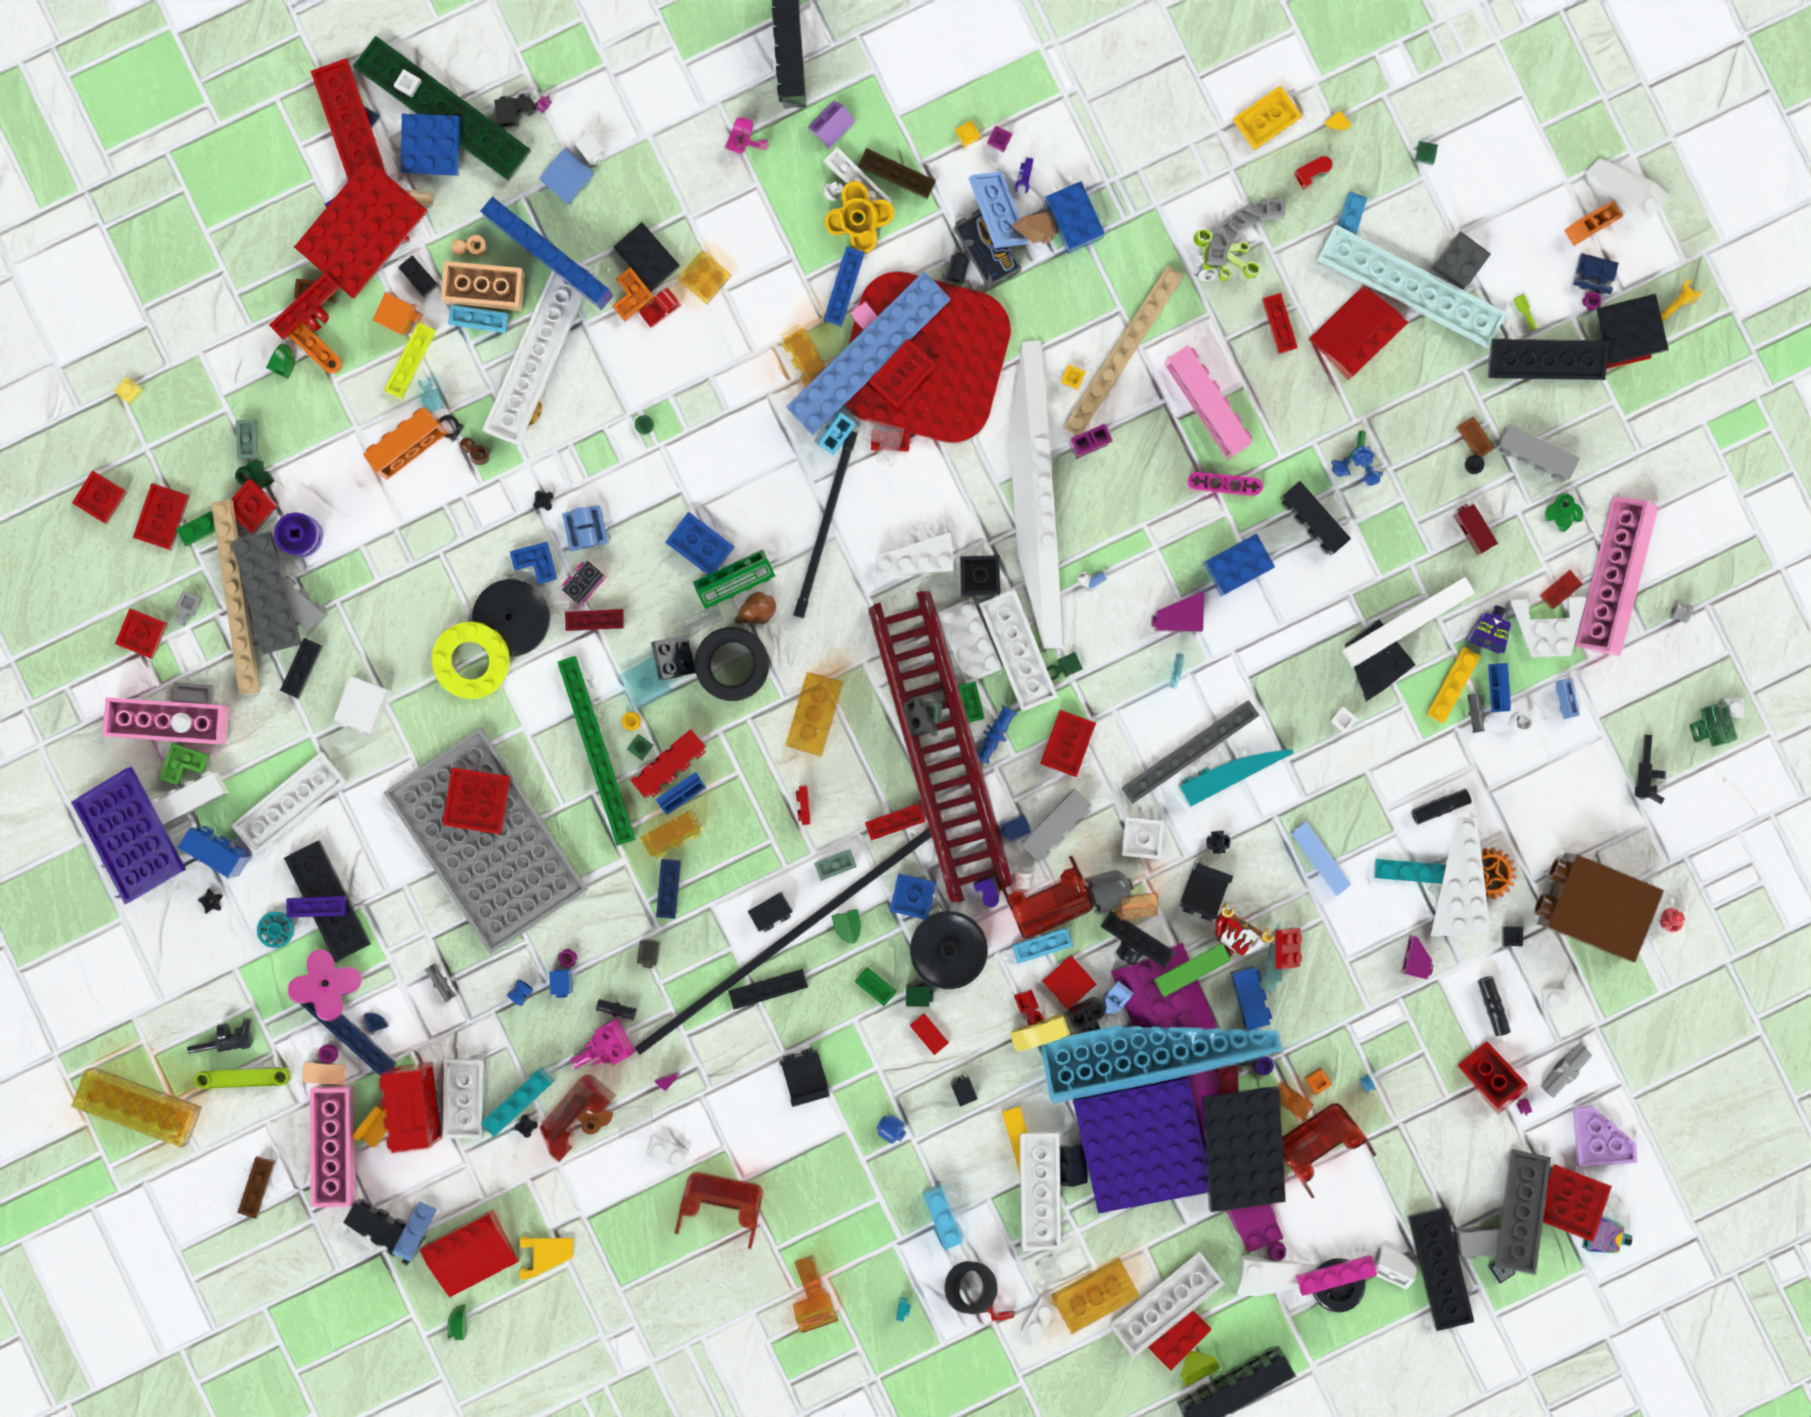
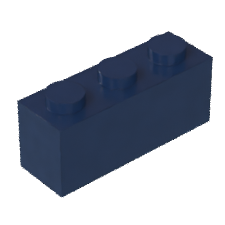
M1022 813L1001 821V826L998 827L1002 838H1007L1009 842L1032 833L1026 817Z

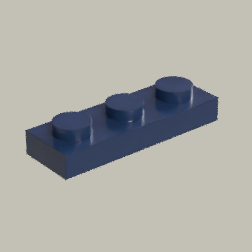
M661 859L656 917L676 919L681 860Z

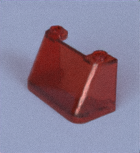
M591 1074L583 1075L540 1126V1134L549 1154L559 1163L572 1148L569 1145L571 1133L567 1129L585 1107L593 1113H600L616 1096L595 1076Z

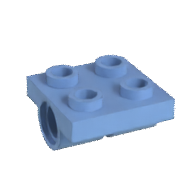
M600 505L581 507L562 513L571 552L609 544Z

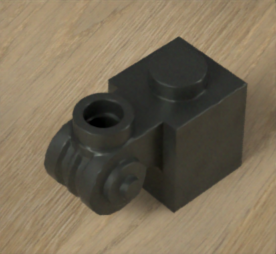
M530 94L518 95L519 98L501 96L499 99L494 100L496 120L501 128L519 126L518 114L521 111L527 116H531L536 112V106L530 98Z

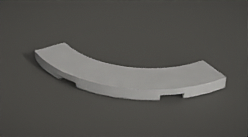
M1285 198L1262 200L1260 203L1246 205L1231 214L1219 226L1211 240L1206 265L1226 266L1230 246L1237 236L1248 227L1265 220L1284 219Z

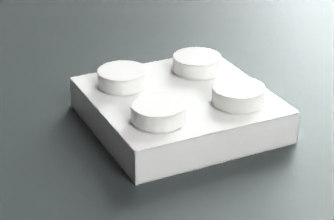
M1125 817L1121 855L1161 860L1165 821Z

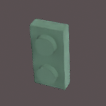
M255 419L236 420L237 459L239 460L258 459L257 420Z
M851 849L814 862L821 881L857 867Z

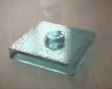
M654 657L619 674L637 709L672 691L665 679L659 680Z

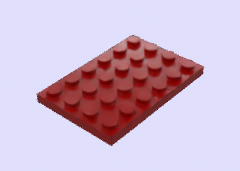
M367 158L294 248L321 272H326L352 299H356L428 213V210L372 160Z

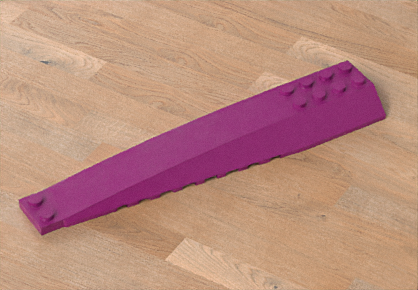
M1183 942L1169 947L1176 953L1165 969L1149 958H1146L1135 965L1127 964L1111 971L1115 983L1119 981L1133 992L1132 997L1125 1003V1008L1133 1026L1141 1028L1217 1029L1198 979L1165 997H1162L1154 978L1190 960ZM1217 1068L1174 1078L1188 1077L1204 1151L1202 1096L1218 1094ZM1273 1204L1226 1210L1237 1234L1242 1239L1247 1253L1284 1239L1276 1221L1277 1217Z

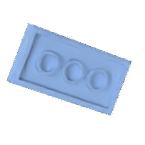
M1002 171L971 175L968 179L994 247L1000 248L1026 244L1028 239L1012 227V224L1020 218Z

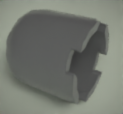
M1112 870L1084 879L1085 883L1088 882L1089 887H1085L1090 905H1095L1097 909L1094 910L1096 915L1122 907L1130 901L1131 890H1133L1132 881L1130 878L1127 879L1118 870Z

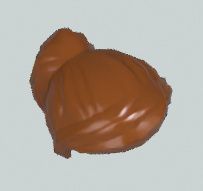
M763 592L751 594L739 609L738 615L734 619L735 623L752 622L755 624H766L776 611L775 599Z

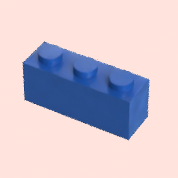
M1251 966L1230 972L1245 1029L1252 1030L1271 1025L1269 1020L1272 1019L1269 1007L1266 1008L1264 1000H1267L1266 992L1264 989H1261L1259 983L1262 981L1260 971Z

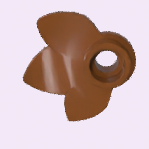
M600 1097L591 1100L587 1106L582 1102H577L574 1108L575 1118L581 1122L582 1130L590 1135L597 1133L600 1127L608 1125L613 1117V1111L604 1110ZM589 1122H592L595 1126L593 1128H589L587 1124Z

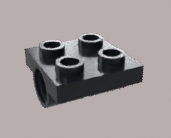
M688 635L651 642L659 680L695 674Z

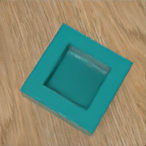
M900 1296L896 1320L904 1322L905 1316L909 1317L911 1308L906 1297Z

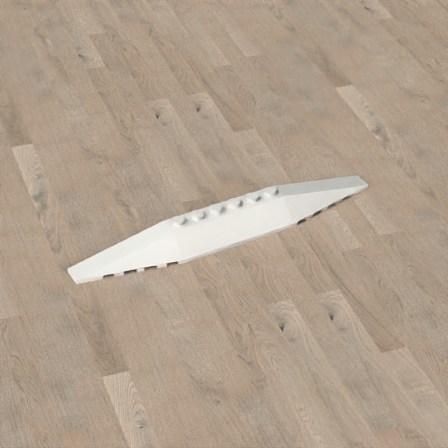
M1041 340L1024 341L1021 344L1009 438L1017 554L1043 649L1063 648L1058 550Z

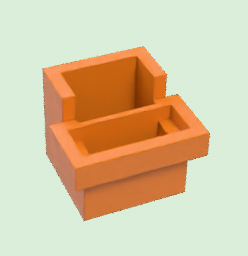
M385 292L373 321L398 334H409L415 322L421 321L424 314L416 310L417 305L409 304L393 296L392 292Z

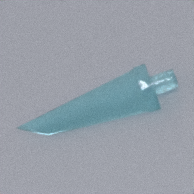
M1278 924V926L1275 928V930L1280 929V925H1279V924ZM1275 938L1270 942L1263 979L1269 981L1268 990L1276 991L1277 981H1282V970L1275 969Z

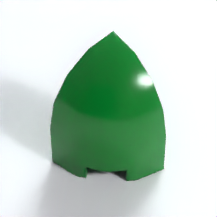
M281 343L274 350L266 368L289 379L295 364V357L291 348Z
M858 909L848 910L847 913L831 915L837 935L843 941L854 944L858 940L861 930Z
M466 1304L456 1307L450 1313L447 1322L448 1339L454 1337V1340H464L467 1336Z

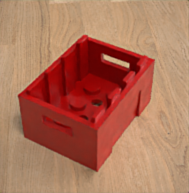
M433 1062L394 1066L382 1073L381 1078H378L379 1089L383 1090L381 1105L382 1110H385L386 1113L383 1122L384 1130H388L386 1146L387 1149H390V1154L430 1149L442 1139Z

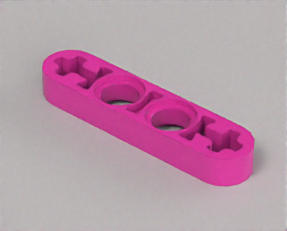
M1194 472L1187 479L1188 487L1195 491L1256 496L1263 489L1262 482L1257 478ZM1195 476H1197L1198 480L1204 481L1205 477H1208L1206 481L1207 488H1204L1205 483H1199L1197 486H1194V483L1191 482V480L1194 479ZM1212 478L1220 480L1221 485L1219 488L1211 487L1210 480ZM1231 480L1239 482L1240 487L1238 490L1230 489L1229 483ZM1243 481H1246L1245 485H1252L1255 482L1259 489L1252 492L1251 488H1245V492H1243Z

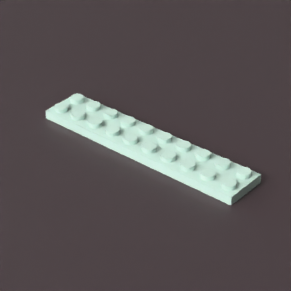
M1336 224L1317 258V261L1487 349L1491 345V338L1495 337L1507 314Z

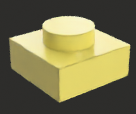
M125 377L114 390L116 394L130 405L143 391L128 377Z

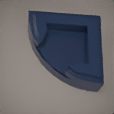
M376 1013L364 1014L369 1033L389 1027L387 1020L383 1016Z

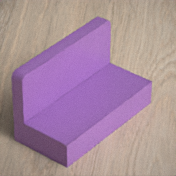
M833 100L807 128L811 133L818 136L826 147L830 148L853 125L855 120L844 105Z

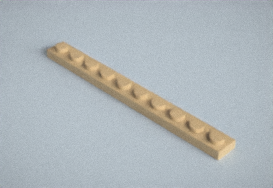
M1167 265L1063 428L1075 436L1084 432L1183 278L1182 274Z
M233 500L212 502L239 695L260 692L248 602L232 546V541L238 540Z

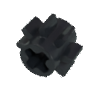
M1224 830L1211 831V835L1206 839L1207 848L1213 850V854L1226 853V849H1229L1231 844L1230 837L1227 834L1224 835Z

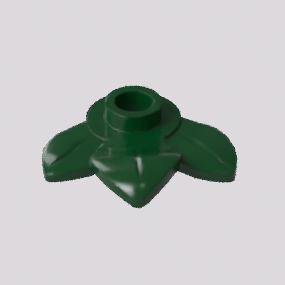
M252 460L247 466L239 467L235 472V478L239 484L244 485L248 479H252L261 489L274 483V478L269 472L263 470L265 464L261 460ZM244 472L248 474V479L243 477Z

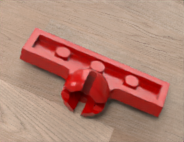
M325 272L273 320L269 326L283 340L291 335L301 324H306L313 331L321 329L322 326L316 319L318 318L324 324L329 320V315L322 306L341 287Z

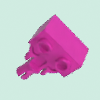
M617 1017L596 1029L590 1042L584 1045L585 1049L590 1046L592 1047L572 1057L570 1061L574 1063L580 1060L573 1065L575 1069L596 1058L599 1059L594 1061L593 1065L599 1063H612V1065H615L630 1057L636 1051Z

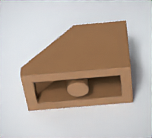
M1052 212L1025 216L1012 224L1013 229L1033 243L1042 242V244H1047L1053 241L1054 236L1059 234Z

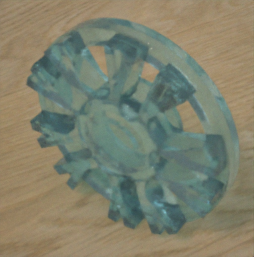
M1177 653L1175 656L1169 688L1177 689L1184 660V654Z

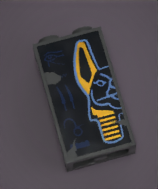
M980 209L974 211L970 218H962L955 223L953 231L958 235L974 263L987 291L1021 272L1022 267L1010 246L994 247Z

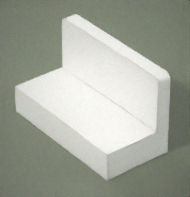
M1382 1246L1379 1260L1375 1263L1376 1276L1407 1289L1415 1281L1418 1261L1386 1246Z

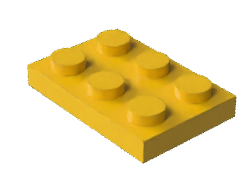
M1280 85L1235 116L1232 121L1253 151H1256L1299 121L1303 116Z

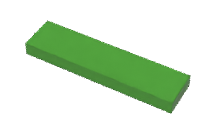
M1220 943L1154 978L1162 997H1165L1231 960L1223 943Z

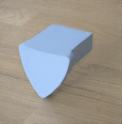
M1118 981L1109 992L1106 991L1104 993L1103 1005L1105 1013L1112 1014L1122 1010L1125 1007V1003L1132 997L1133 992Z

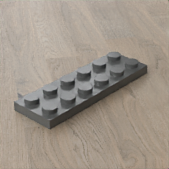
M268 531L232 541L262 654L265 655L301 645V638L272 533Z
M1514 1149L1510 1150L1495 1267L1536 1275L1551 1157Z

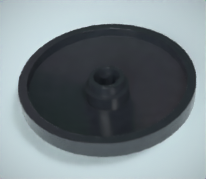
M506 579L491 584L482 591L473 607L472 621L483 623L496 630L504 639L510 657L522 656L536 649L545 639L550 627L551 617L546 599L538 589L521 580ZM508 614H512V620L507 621Z
M956 911L934 913L925 918L913 933L910 943V957L913 967L925 982L941 989L964 987L980 975L987 961L988 945L985 934L976 921L963 913ZM951 946L952 951L946 952L945 947Z

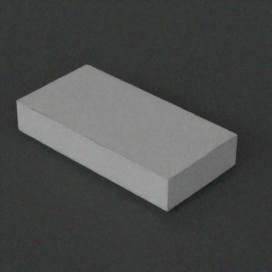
M174 682L172 701L213 705L215 685Z

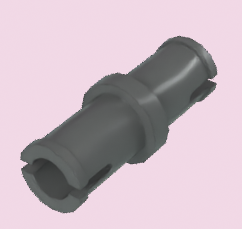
M1480 693L1467 695L1470 710L1468 716L1471 717L1472 733L1485 731L1482 716L1484 710L1481 709Z
M436 963L424 969L434 983L433 987L438 989L445 1002L456 996L447 983L448 979L443 977Z

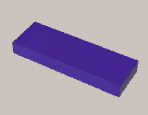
M346 895L286 898L287 918L347 915Z

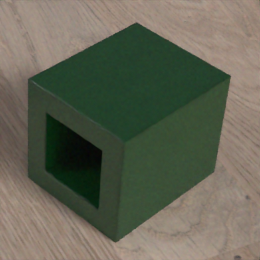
M906 985V1007H929L930 1002H933V990H930L929 985Z

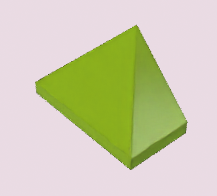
M1190 1351L1180 1376L1187 1387L1221 1368L1214 1356Z

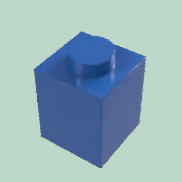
M572 969L549 971L550 995H556V998H566L567 994L573 992Z

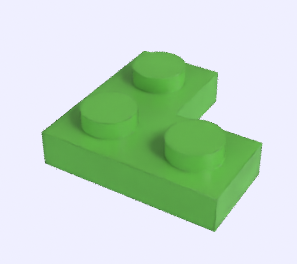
M171 742L159 780L180 785L185 768L204 773L210 755Z

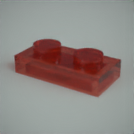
M1568 570L1539 596L1553 610L1583 584L1571 570Z

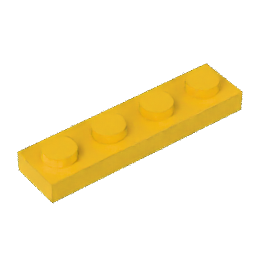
M1466 647L1461 648L1425 715L1442 724L1445 723L1481 657L1479 654Z

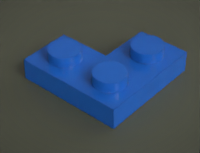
M548 542L509 551L515 571L533 566L538 584L558 580Z

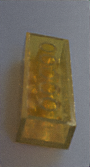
M95 1067L84 1071L71 1106L179 1147L189 1144L202 1109L199 1105Z

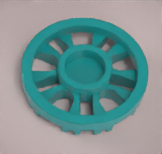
M282 912L267 913L257 924L259 940L270 948H279L286 945L294 935L293 921L287 918V914ZM271 915L274 916L275 922L272 921ZM278 915L283 917L281 922H278ZM265 918L270 922L269 925L262 923ZM287 920L288 924L283 926L282 923ZM261 927L267 928V931H261ZM290 927V933L285 932L284 929ZM268 933L269 938L265 941L262 935ZM278 937L281 938L282 944L277 945Z

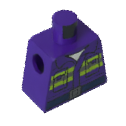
M1495 605L1492 614L1482 613L1465 641L1498 654L1505 653L1511 622L1502 619L1506 609Z

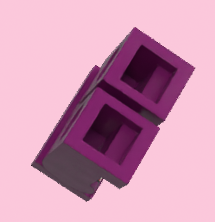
M1106 423L1090 429L1088 432L1085 431L1070 438L1069 444L1075 458L1079 459L1108 446L1109 443L1113 442Z

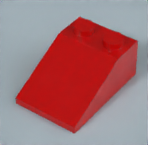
M1488 1041L1457 1065L1482 1098L1498 1115L1528 1091V1084Z

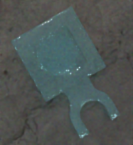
M427 377L429 381L427 386H423L421 380L418 381L419 386L425 392L420 394L423 406L432 413L445 408V404L439 389H432L433 381L431 377Z

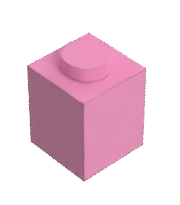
M866 301L860 306L859 303L855 305L850 313L853 320L863 330L877 317Z

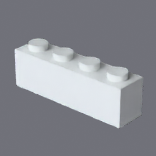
M205 772L200 775L201 779L195 782L191 780L184 783V788L178 791L173 789L165 794L166 797L161 800L159 798L152 800L151 803L163 826L165 827L228 794L229 792L219 772Z

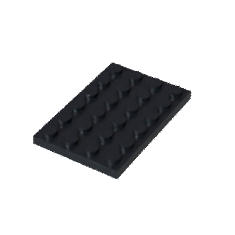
M1272 1086L1202 1096L1209 1211L1212 1213L1286 1202L1279 1087Z

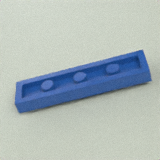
M846 246L823 319L824 322L842 327L865 252Z

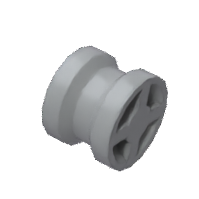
M1678 600L1675 601L1670 611V619H1679L1682 623H1687L1692 616L1693 606L1690 604L1684 605Z

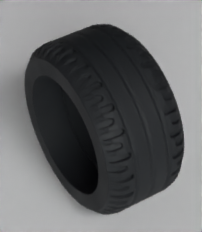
M974 1261L960 1262L951 1268L944 1282V1293L949 1305L963 1314L976 1315L988 1310L995 1302L994 1300L998 1293L997 1279L992 1270L985 1264ZM975 1271L982 1281V1293L974 1304L968 1305L961 1297L960 1283L965 1274Z

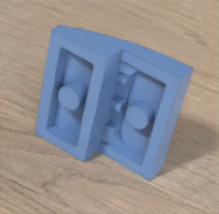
M564 148L539 179L567 204H571L595 173L572 152Z

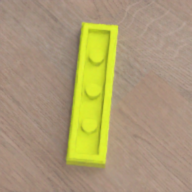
M420 322L417 323L384 388L385 392L401 400L403 399L437 332L436 330Z

